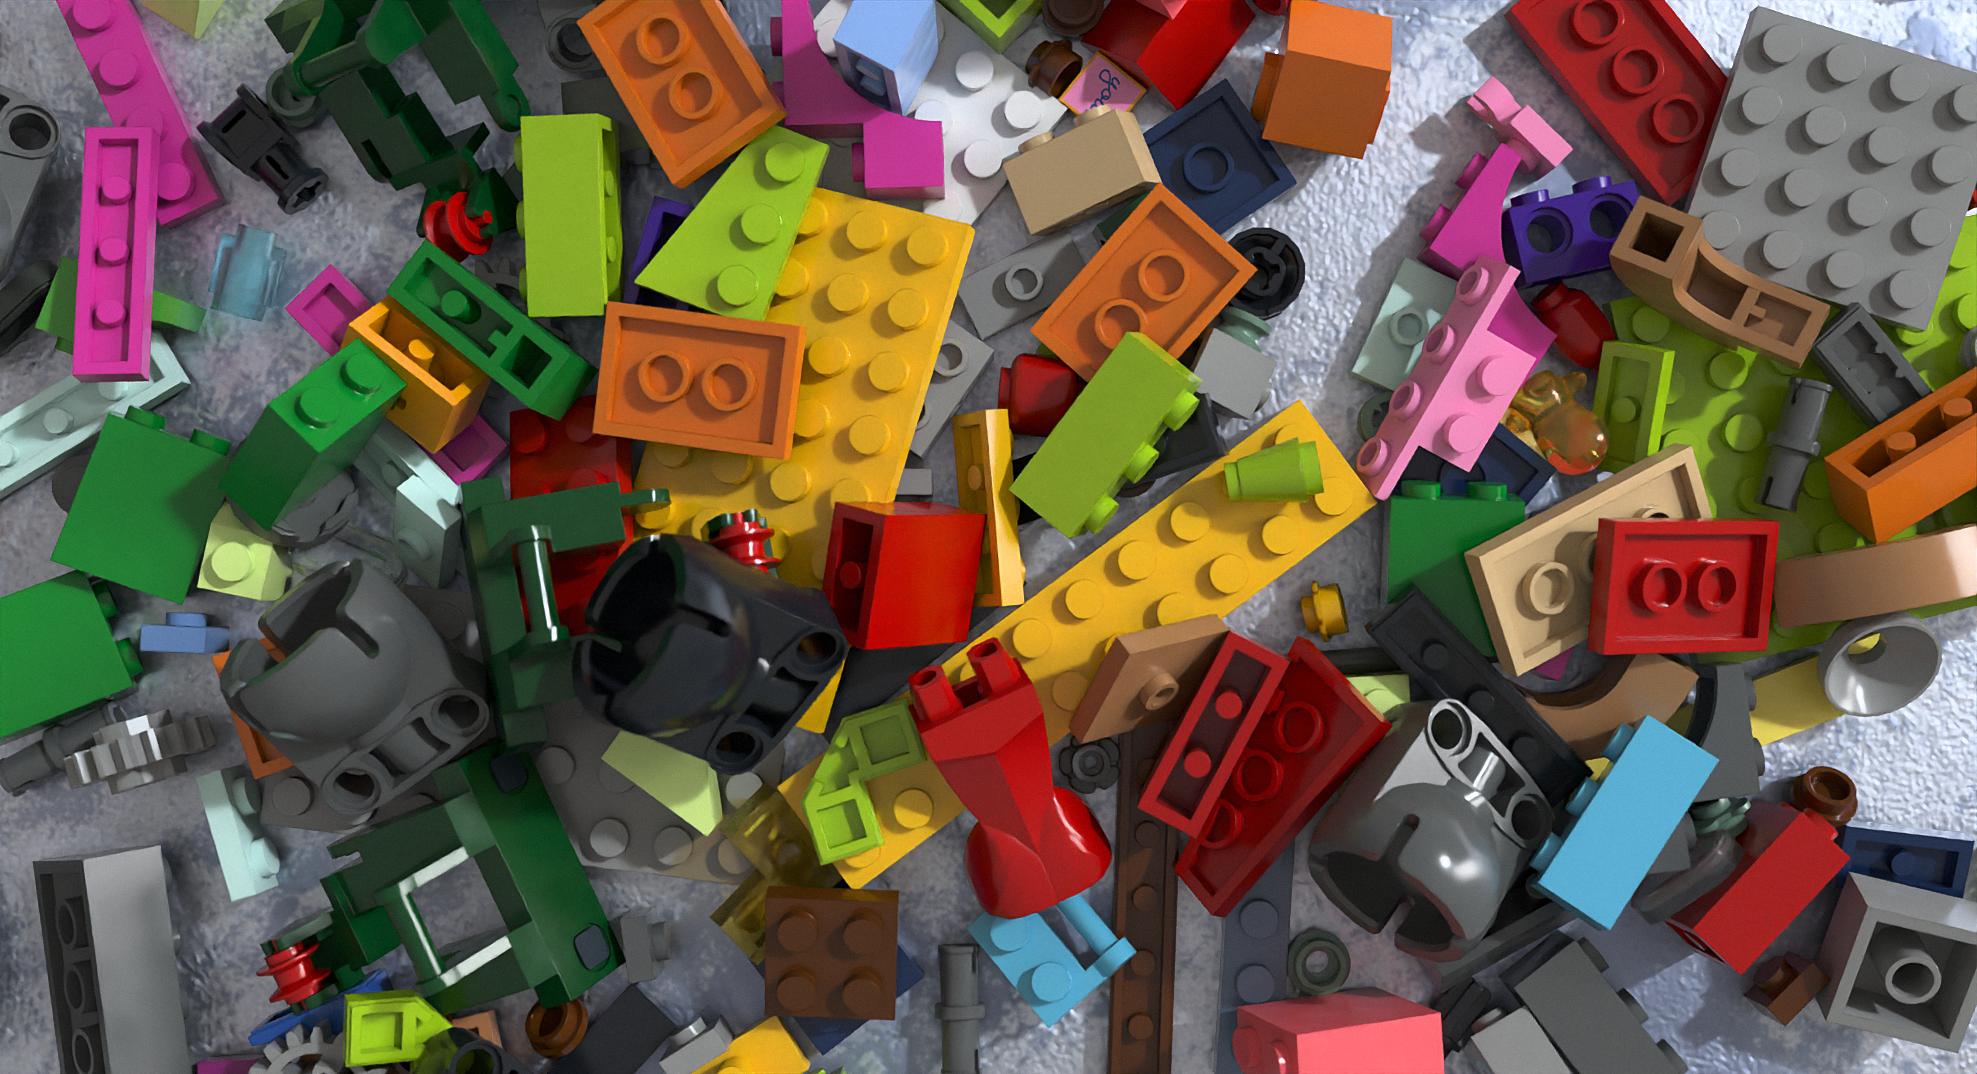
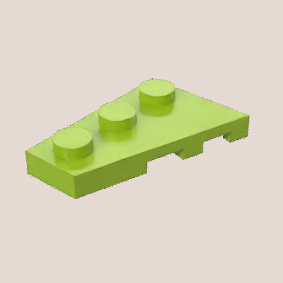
M778 125L772 126L748 143L634 283L639 287L713 315L764 321L830 152L829 145Z

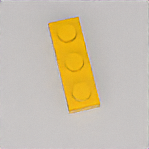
M1008 409L982 410L952 416L959 508L987 514L972 607L1024 604L1023 584L1025 581V566L1020 557L1017 524L1020 504L1018 497L1008 490L1014 483L1012 466L1014 437L1009 428Z

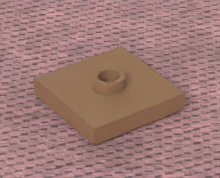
M1210 614L1116 636L1071 719L1068 728L1079 743L1083 744L1178 718L1225 639L1229 629L1217 614Z

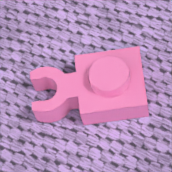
M1493 76L1465 103L1473 114L1483 122L1491 125L1498 132L1494 137L1500 143H1504L1523 156L1516 168L1523 174L1532 173L1540 180L1573 150L1529 105L1521 108L1514 101L1508 89Z

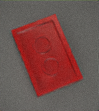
M1599 518L1587 650L1602 655L1767 651L1780 521L1764 518Z

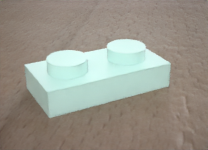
M238 765L195 777L231 901L247 898L279 886L275 875L279 872L280 867L278 853L272 840L269 837H264L261 824H259L258 812H260L262 806L260 791L254 779L249 775L246 776L244 766Z

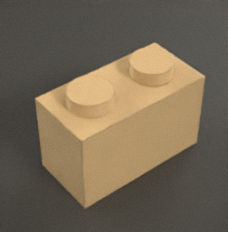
M1109 104L1094 107L1073 119L1076 128L1056 138L1053 132L1043 133L1030 138L1018 146L1019 156L1002 164L1030 235L1048 236L1064 227L1068 229L1153 189L1159 182L1163 184L1134 113L1116 108L1111 110Z

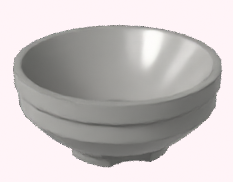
M1896 611L1847 619L1834 630L1832 636L1823 647L1817 663V678L1825 696L1839 711L1858 717L1880 716L1907 706L1929 688L1940 670L1942 647L1934 632L1918 617L1908 612ZM1868 633H1880L1879 640L1870 650L1861 654H1848L1849 646L1860 637Z

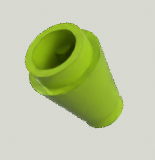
M1298 437L1237 459L1235 462L1224 463L1226 483L1231 502L1243 500L1244 502H1309V495L1325 493L1316 441L1299 443Z

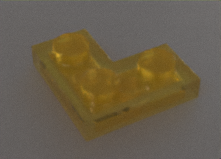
M766 783L719 829L755 871L709 917L745 956L757 966L765 958V897L768 886L832 888L842 878L832 862L820 866L810 832L783 797Z

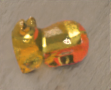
M1544 370L1528 379L1522 388L1518 389L1508 406L1510 415L1506 419V427L1516 434L1531 431L1538 448L1548 462L1561 474L1574 476L1590 472L1603 462L1611 444L1610 431L1605 423L1593 412L1574 400V396L1586 385L1587 376L1581 372H1573L1559 377L1551 370Z

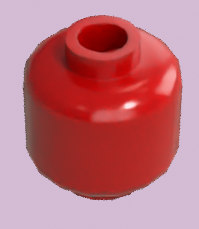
M1022 353L1014 358L1011 368L1001 367L997 409H1008L1009 428L1013 434L1048 438L1088 383L1085 380H1078V374L1058 356Z

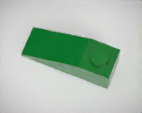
M427 239L423 241L385 291L526 406L555 420L561 421L599 371L598 368L534 318L528 317L526 312Z

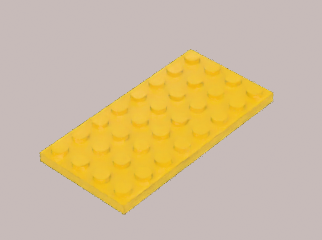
M816 187L764 320L766 322L807 327L791 459L781 460L647 441L632 492L655 488L669 489L671 505L656 511L633 515V542L645 536L660 535L661 533L690 535L702 540L700 529L707 521L724 513L733 514L757 509L762 518L766 517L767 527L775 531V535L770 538L774 558L781 560V565L776 567L778 578L799 588L812 587L822 591L835 501L894 502L976 232L970 224ZM697 308L694 309L696 313L710 314ZM846 658L825 690L797 722L796 727L815 733H824Z

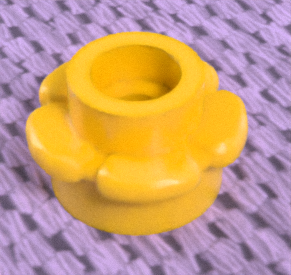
M1313 581L1311 584L1313 595L1301 597L1303 617L1308 633L1320 632L1322 640L1328 643L1334 635L1349 633L1345 603L1338 583L1320 586L1318 581Z

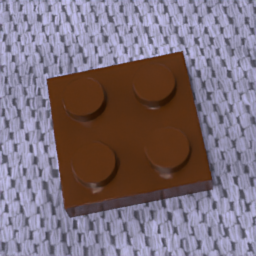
M768 886L765 897V1016L895 1021L899 891Z

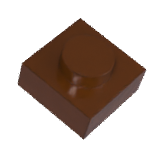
M1787 951L1783 956L1771 958L1758 969L1753 978L1755 984L1743 996L1761 1014L1786 1026L1831 980L1812 961Z

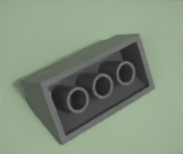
M161 845L132 846L33 861L60 1073L197 1074L196 1057L192 1049L187 1046L184 1020L187 1019L189 1014V1000L184 986L179 983L175 958L178 956L181 948L180 934L177 925L170 919L167 893L170 892L172 887V873L167 859L162 856Z

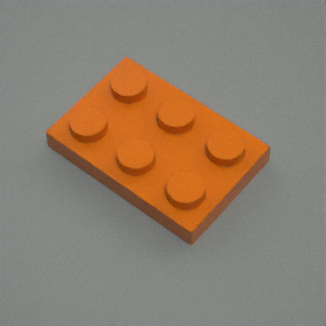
M605 0L576 22L670 182L678 188L684 189L789 115L720 0Z
M1159 182L1029 331L1087 383L1090 382L1127 331L1145 334L1177 360L1258 269Z
M607 301L592 433L789 460L791 459L807 327Z

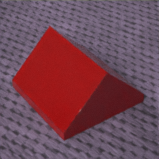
M1111 0L1104 9L1099 23L1083 37L1080 44L1093 54L1097 51L1102 53L1147 90L1146 93L1174 113L1198 96L1254 21L1256 14L1245 0H1187L1175 18L1171 19L1135 0Z

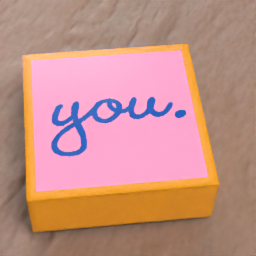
M1097 51L1059 97L1058 101L1068 108L1067 113L1074 118L1089 109L1104 104H1109L1111 110L1116 108L1132 112L1146 95L1147 90Z

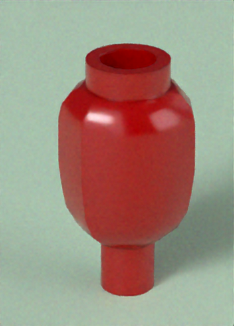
M1557 280L1541 290L1532 299L1530 305L1537 312L1535 316L1557 335L1550 345L1552 349L1569 364L1579 368H1592L1598 375L1603 341L1615 340L1614 331L1603 312L1587 293L1580 289L1568 288L1562 280Z

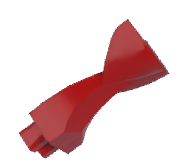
M992 637L972 646L966 653L975 675L951 686L941 665H930L909 675L908 683L913 704L907 707L939 772L961 802L978 820L967 838L963 855V867L979 905L991 916L1016 919L1045 910L1091 887L1105 875L1113 858L1109 840L1089 803L1071 790L1053 787L1044 712L1033 683L1017 657L1012 658L999 639Z

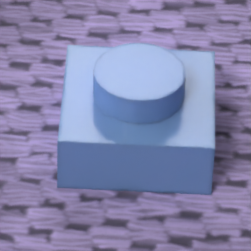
M166 612V624L141 625L140 651L202 654L227 652L230 627L207 626L206 613Z

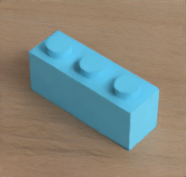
M1648 714L1635 721L1632 727L1623 721L1619 724L1601 752L1602 756L1610 760L1596 782L1589 777H1585L1565 807L1566 811L1574 815L1560 837L1552 832L1545 837L1529 863V866L1538 871L1529 884L1531 887L1598 931L1611 929L1719 761L1713 755Z

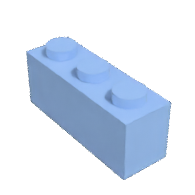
M854 0L833 38L845 83L861 97L878 107L905 117L939 54L934 0Z

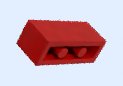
M1229 626L1227 627L1229 632L1192 693L1138 795L1137 808L1194 838H1197L1290 663L1285 655Z

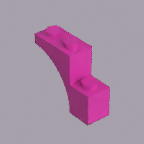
M781 0L782 17H771L770 40L772 56H783V81H773L772 88L789 114L782 119L784 120L785 128L812 139L864 138V143H852V174L854 183L865 182L868 200L945 199L942 121H927L904 117L880 108L861 97L835 72L822 52L816 39L813 12L809 0Z
M1502 142L1486 157L1476 152L1454 183L1463 191L1452 207L1448 209L1440 204L1419 233V236L1426 240L1427 243L1417 256V259L1434 271L1457 282L1467 269L1474 266L1480 254L1506 263L1501 240L1503 203L1508 185L1523 156ZM1514 284L1487 328V331L1536 358L1519 389L1522 388L1557 337L1554 332L1547 328L1530 311L1521 299Z

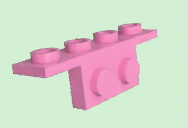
M1480 254L1474 266L1467 269L1459 279L1455 289V299L1441 323L1434 326L1427 334L1422 345V355L1409 378L1394 391L1389 402L1387 416L1375 436L1362 446L1357 456L1354 472L1368 491L1375 497L1386 502L1418 446L1427 449L1467 472H1470L1536 360L1533 356L1487 331L1489 324L1521 271L1511 265Z

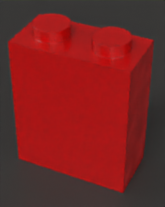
M835 501L822 592L829 599L848 645L863 650L967 642L987 514L940 502L882 503Z
M1752 799L1750 801V808L1744 813L1748 820L1747 828L1727 842L1708 846L1691 864V869L1686 870L1650 910L1696 953L1742 975L1851 859L1833 842L1839 835L1836 829L1822 816L1809 808H1805L1801 812L1783 801L1775 805Z

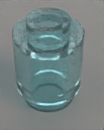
M238 224L236 235L222 233L208 287V292L214 293L210 309L263 322L266 307L273 308L288 251L275 246L278 234L243 224Z

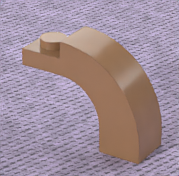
M1641 195L1609 253L1612 269L1621 282L1661 314L1692 332L1737 352L1740 346L1798 371L1830 313L1831 305L1761 278L1723 257L1707 242L1704 236V220Z
M1977 521L1961 523L1911 537L1799 555L1777 561L1775 565L1773 599L1779 628L1867 617L1977 595Z
M1672 653L1611 655L1602 669L1590 680L1573 689L1561 692L1533 691L1509 679L1507 680L1585 761L1604 757L1601 755V752L1622 721L1632 727L1635 721L1648 714L1664 724L1685 700L1699 676L1683 659Z

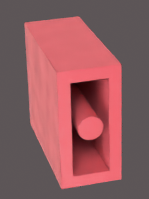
M1377 987L1237 1007L1238 1028L1233 1033L1232 1045L1240 1071L1245 1074H1444L1441 1013Z

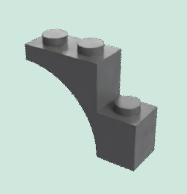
M1715 661L1695 664L1696 674L1699 678L1696 681L1693 713L1684 738L1713 755L1719 761L1693 802L1761 794L1758 776L1764 774L1765 758L1759 740L1753 737L1749 712L1755 710L1756 693L1749 674L1744 673L1743 663ZM1685 812L1646 875L1691 869L1689 851L1695 849L1696 834L1692 818L1688 812Z

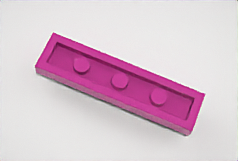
M56 0L114 126H152L160 136L157 219L160 225L172 230L227 204L133 0Z
M152 126L85 128L72 375L81 383L149 381L160 136Z
M330 264L284 309L332 357L340 350L348 324L372 308L374 304L339 268ZM479 411L473 423L435 454H432L414 440L458 486L460 482L482 479L510 451V443Z

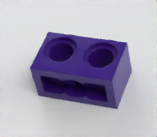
M1610 175L1573 184V194L1550 199L1548 189L1511 198L1512 208L1503 212L1501 217V240L1506 264L1521 271L1514 282L1516 290L1521 291L1551 284L1557 280L1565 281L1613 270L1609 253L1638 200L1635 181L1612 185ZM1591 210L1601 211L1609 217L1612 223L1610 239L1599 237L1591 229L1589 223ZM1529 224L1541 225L1548 231L1551 237V248L1548 253L1539 252L1529 244L1527 240Z

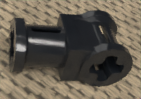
M242 83L236 89L238 97L211 123L203 120L196 128L218 153L243 174L258 182L262 180L279 197L277 202L279 208L285 214L292 215L308 207L322 194L329 181V177L321 168H311L294 150L300 143L285 128L286 124L283 120L279 119L273 112L271 113L267 103L251 88ZM280 167H282L289 174V177L281 170Z

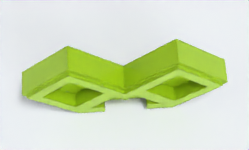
M907 697L846 716L842 719L800 802L820 866L885 844L865 781L927 761L917 726L907 707L910 705Z
M413 989L344 994L342 1059L346 1067L410 1061V1074H412L425 1059L426 1049L431 1040L441 1031L455 1026ZM474 1050L467 1051L461 1056L456 1066V1074H465L469 1071L474 1061Z

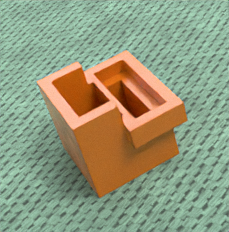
M1291 0L1279 40L1278 54L1265 52L1251 103L1250 114L1254 120L1263 121L1262 139L1363 160L1367 144L1373 145L1390 93L1389 77L1392 62L1393 18L1312 0Z

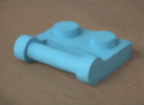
M1080 893L1055 905L1099 956L1096 962L1088 969L1082 965L1039 912L1026 917L1006 919L991 916L985 911L966 928L1048 1028H1052L1137 953L1125 937L1118 940Z

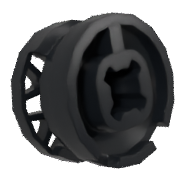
M1253 227L1237 233L1228 243L1258 270L1226 305L1246 311L1263 321L1277 317L1299 296L1305 282V262L1300 249L1286 234L1272 228Z

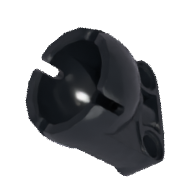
M661 533L660 535L645 536L631 543L610 565L591 595L584 613L585 623L600 632L617 638L622 643V650L620 652L615 651L594 639L577 641L572 659L573 688L583 708L598 722L627 733L649 738L705 760L711 769L719 774L728 776L740 775L754 769L787 736L821 695L848 655V643L827 595L821 590L812 587L799 588L721 552L715 546L694 536Z

